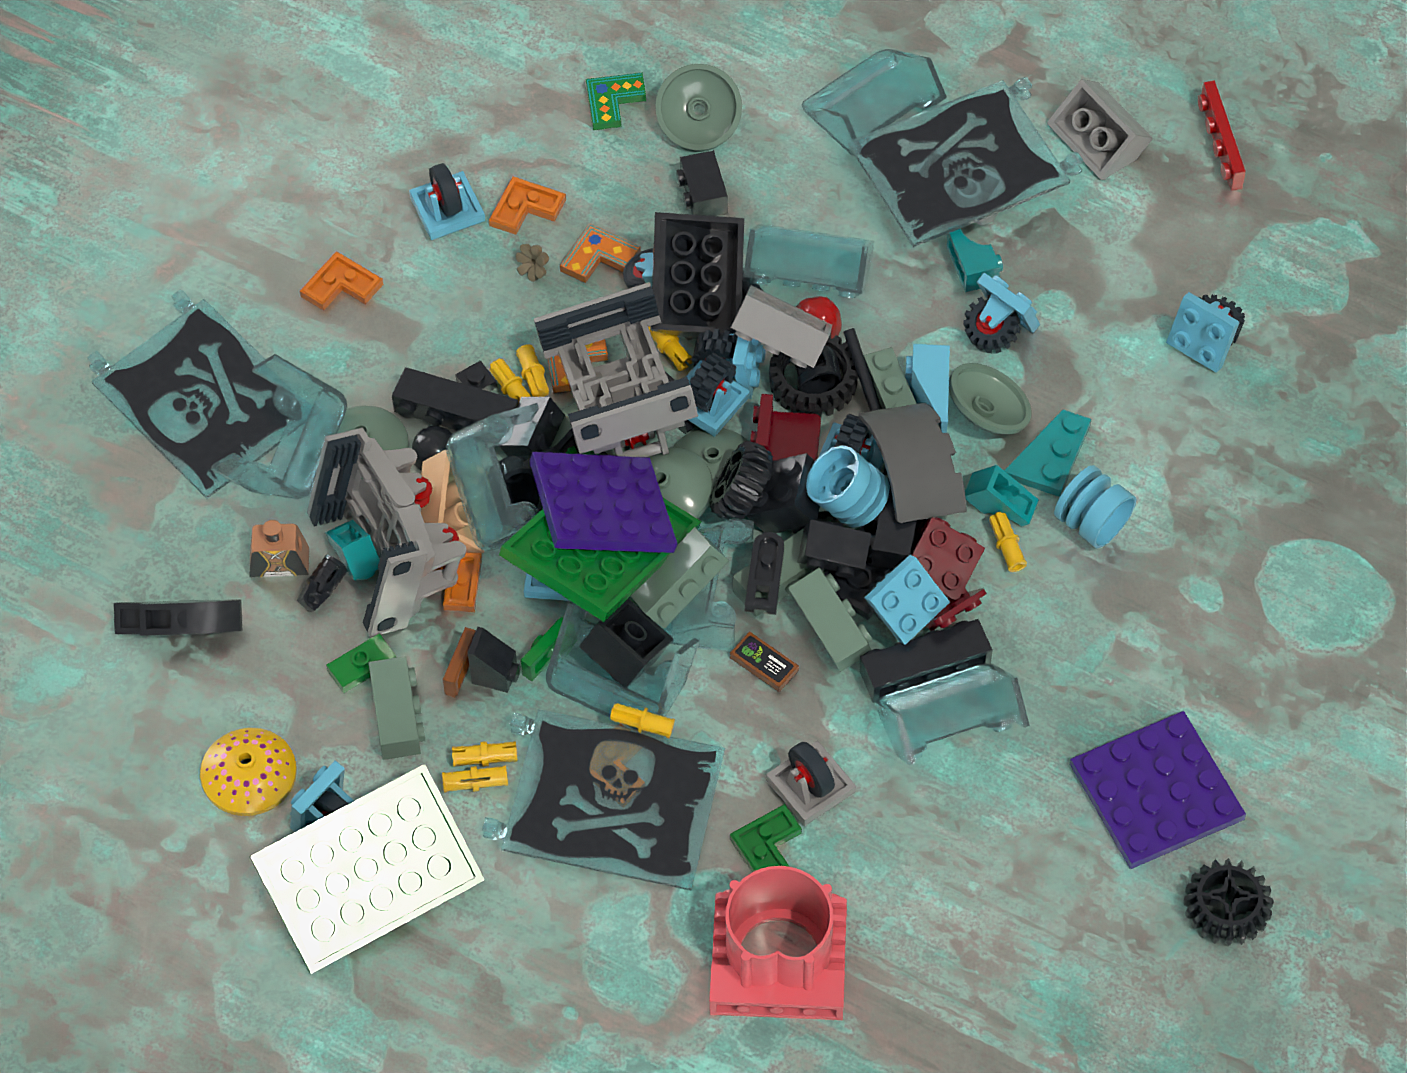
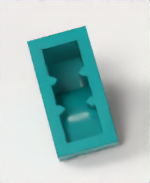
M960 227L948 229L946 247L965 293L980 289L977 281L983 273H986L991 278L995 275L1000 277V272L1003 271V262L999 254L995 255L991 244L981 245L971 241L962 233Z
M998 465L973 472L965 490L966 500L983 514L1005 513L1008 519L1021 527L1030 524L1039 501L1036 496Z
M353 519L325 532L329 543L336 551L341 562L346 566L348 575L354 580H364L375 574V571L378 570L380 559L370 535Z

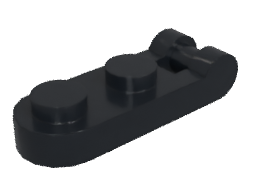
M764 532L754 540L745 598V612L754 613L755 610L766 611V614L776 615L784 559V541L776 533ZM757 591L768 592V598L756 597Z

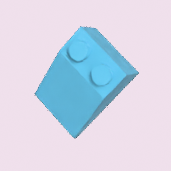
M913 344L912 356H906L905 378L916 404L927 403L941 418L938 425L942 433H947L950 345Z

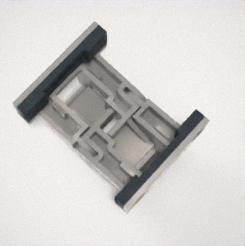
M650 282L534 318L545 359L559 355L578 411L568 414L579 453L582 454L593 450L594 454L614 449L615 456L650 457L659 453L663 455L669 454L665 432L685 426L684 421L698 417L688 378L684 377L669 382L648 326L661 323ZM621 334L627 357L593 368L585 345ZM654 430H655V431H656V434H657L658 441H657V442L650 443V444H646V440H649V439H651V438H655V433H654ZM641 442L644 445L634 449L637 443ZM630 446L631 450L622 452L623 447Z
M359 428L325 436L307 514L314 527L317 526L318 522L320 525H323L324 520L326 524L330 523V519L332 522H335L337 518L342 520L343 515L346 519L353 517L355 522L370 535L380 559L378 564L379 575L371 604H368L363 625L369 637H374L379 633L381 635L407 628L409 619L419 612L423 598L454 586L458 580L457 569L460 559L465 556L467 549L464 543L459 541L458 533L449 527L448 524L424 523L421 508L429 503L433 488L429 480L420 473H410L411 466L416 462L417 453L411 448L383 451L375 438H369L364 429ZM446 565V566H445V569L435 570V569H437V568H440V567Z

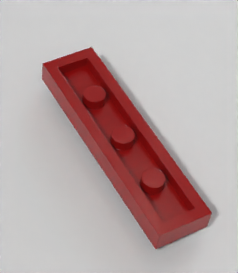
M1215 80L1203 82L1202 94L1198 95V106L1201 112H1205L1206 130L1208 134H1212L1214 139V154L1221 159L1223 180H1228L1231 191L1242 189L1246 171Z

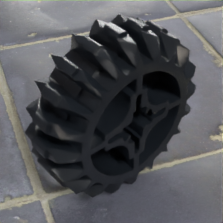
M745 441L738 445L730 458L727 459L720 475L717 477L713 493L710 496L711 512L715 513L717 517L725 521L737 523L743 520L750 513L751 508L756 505L758 498L766 487L770 471L773 468V456L770 451L766 450V447L755 442Z
M1228 858L1225 860L1224 866H1221L1215 859L1212 862L1211 868L1204 864L1200 868L1199 873L1194 872L1191 876V883L1186 885L1185 893L1187 895L1184 896L1183 900L1184 906L1188 907L1185 912L1186 918L1193 919L1191 924L1193 929L1202 927V938L1209 934L1213 935L1214 944L1220 938L1225 939L1227 946L1232 944L1234 938L1241 945L1245 943L1246 936L1254 940L1257 937L1258 931L1262 932L1265 930L1266 921L1271 919L1272 911L1270 909L1274 903L1273 898L1269 897L1271 888L1264 885V875L1254 876L1256 872L1254 866L1248 870L1243 869L1244 863L1242 860L1237 866H1232V862ZM1223 884L1222 888L1205 893L1210 887ZM1226 893L1228 894V901H1231L1232 905L1230 911L1229 904L1225 902ZM1247 911L1252 912L1249 916L1234 921L1235 916L1246 914Z

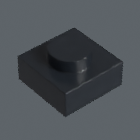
M481 360L455 374L456 382L486 391H492L497 388L496 379Z

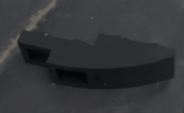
M241 599L113 603L115 634L181 635L243 631Z

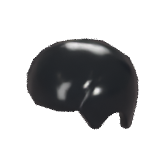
M440 426L423 428L415 436L412 443V449L417 453L414 465L422 471L423 461L445 449L458 454L457 450L459 447L456 436L447 428Z

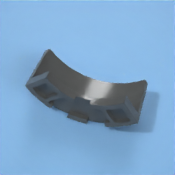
M919 403L858 414L859 419L872 433L882 454L891 485L895 519L898 522L903 523L967 512L961 472L955 473L951 458L956 453L949 433H942L938 425L941 418L930 405Z

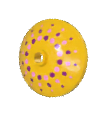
M242 728L223 735L209 747L203 757L200 768L201 784L207 798L222 811L238 816L258 815L278 806L291 792L297 775L295 757L287 742L277 734L261 728ZM244 759H251L247 764L241 763Z

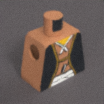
M269 520L264 525L252 526L250 577L309 575V546L296 524H280L276 520Z

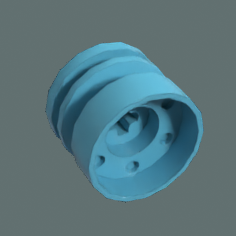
M843 445L833 447L823 453L813 464L806 482L808 496L825 511H829L842 524L852 528L864 526L874 520L883 510L890 491L888 478L879 469L867 462L854 449Z
M1092 465L1082 470L1065 488L1055 506L1054 515L1061 522H1066L1070 529L1080 527L1079 535L1097 549L1109 543L1124 527L1136 506L1137 499L1120 484L1111 487V478L1106 474L1102 475L1101 470Z

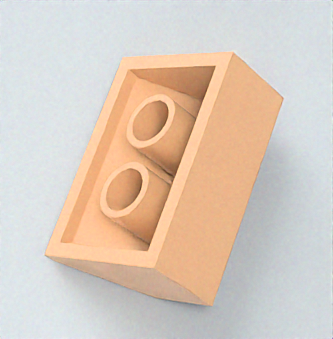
M448 449L426 459L422 464L421 475L429 480L433 488L429 503L421 508L424 523L448 524L449 527L458 533L459 541L466 546V552L482 554L485 550L491 495L490 472Z

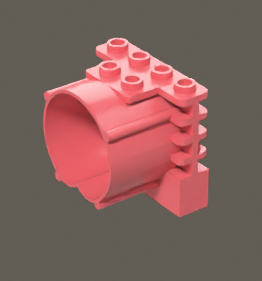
M771 866L756 870L744 877L740 882L732 880L729 890L716 893L709 1000L710 1015L843 1020L847 899L837 894H832L830 884L822 886L810 874L788 866ZM788 921L805 929L812 936L817 947L801 957L786 956L780 951L766 956H758L745 950L742 943L749 932L763 923Z

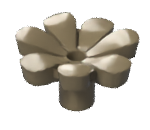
M529 244L520 245L521 252L516 254V260L522 263V265L517 268L518 273L521 276L528 273V279L531 282L545 276L546 270L543 266L549 261L548 254L542 252L540 245H533L532 247Z

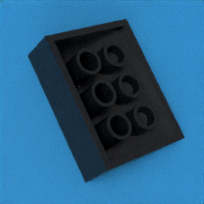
M655 212L652 289L661 323L650 326L651 331L697 339L701 332L705 334L706 330H710L712 333L714 329H719L720 333H724V330L730 331L729 334L736 332L731 326L742 305L744 218Z

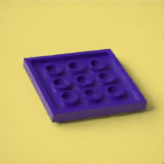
M532 452L530 465L554 548L675 552L677 540L650 458Z
M1184 711L1073 757L1070 760L1071 768L1130 870L1245 820V811Z

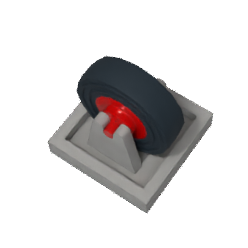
M818 740L811 745L807 742L798 743L789 750V759L766 774V781L804 826L856 792V785Z

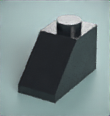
M477 626L468 651L472 684L508 693L511 683L517 682L521 670V665L517 664L516 651L486 629Z

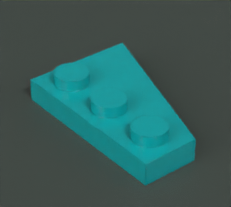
M1062 410L1004 471L1022 485L1060 497L1091 426V419Z

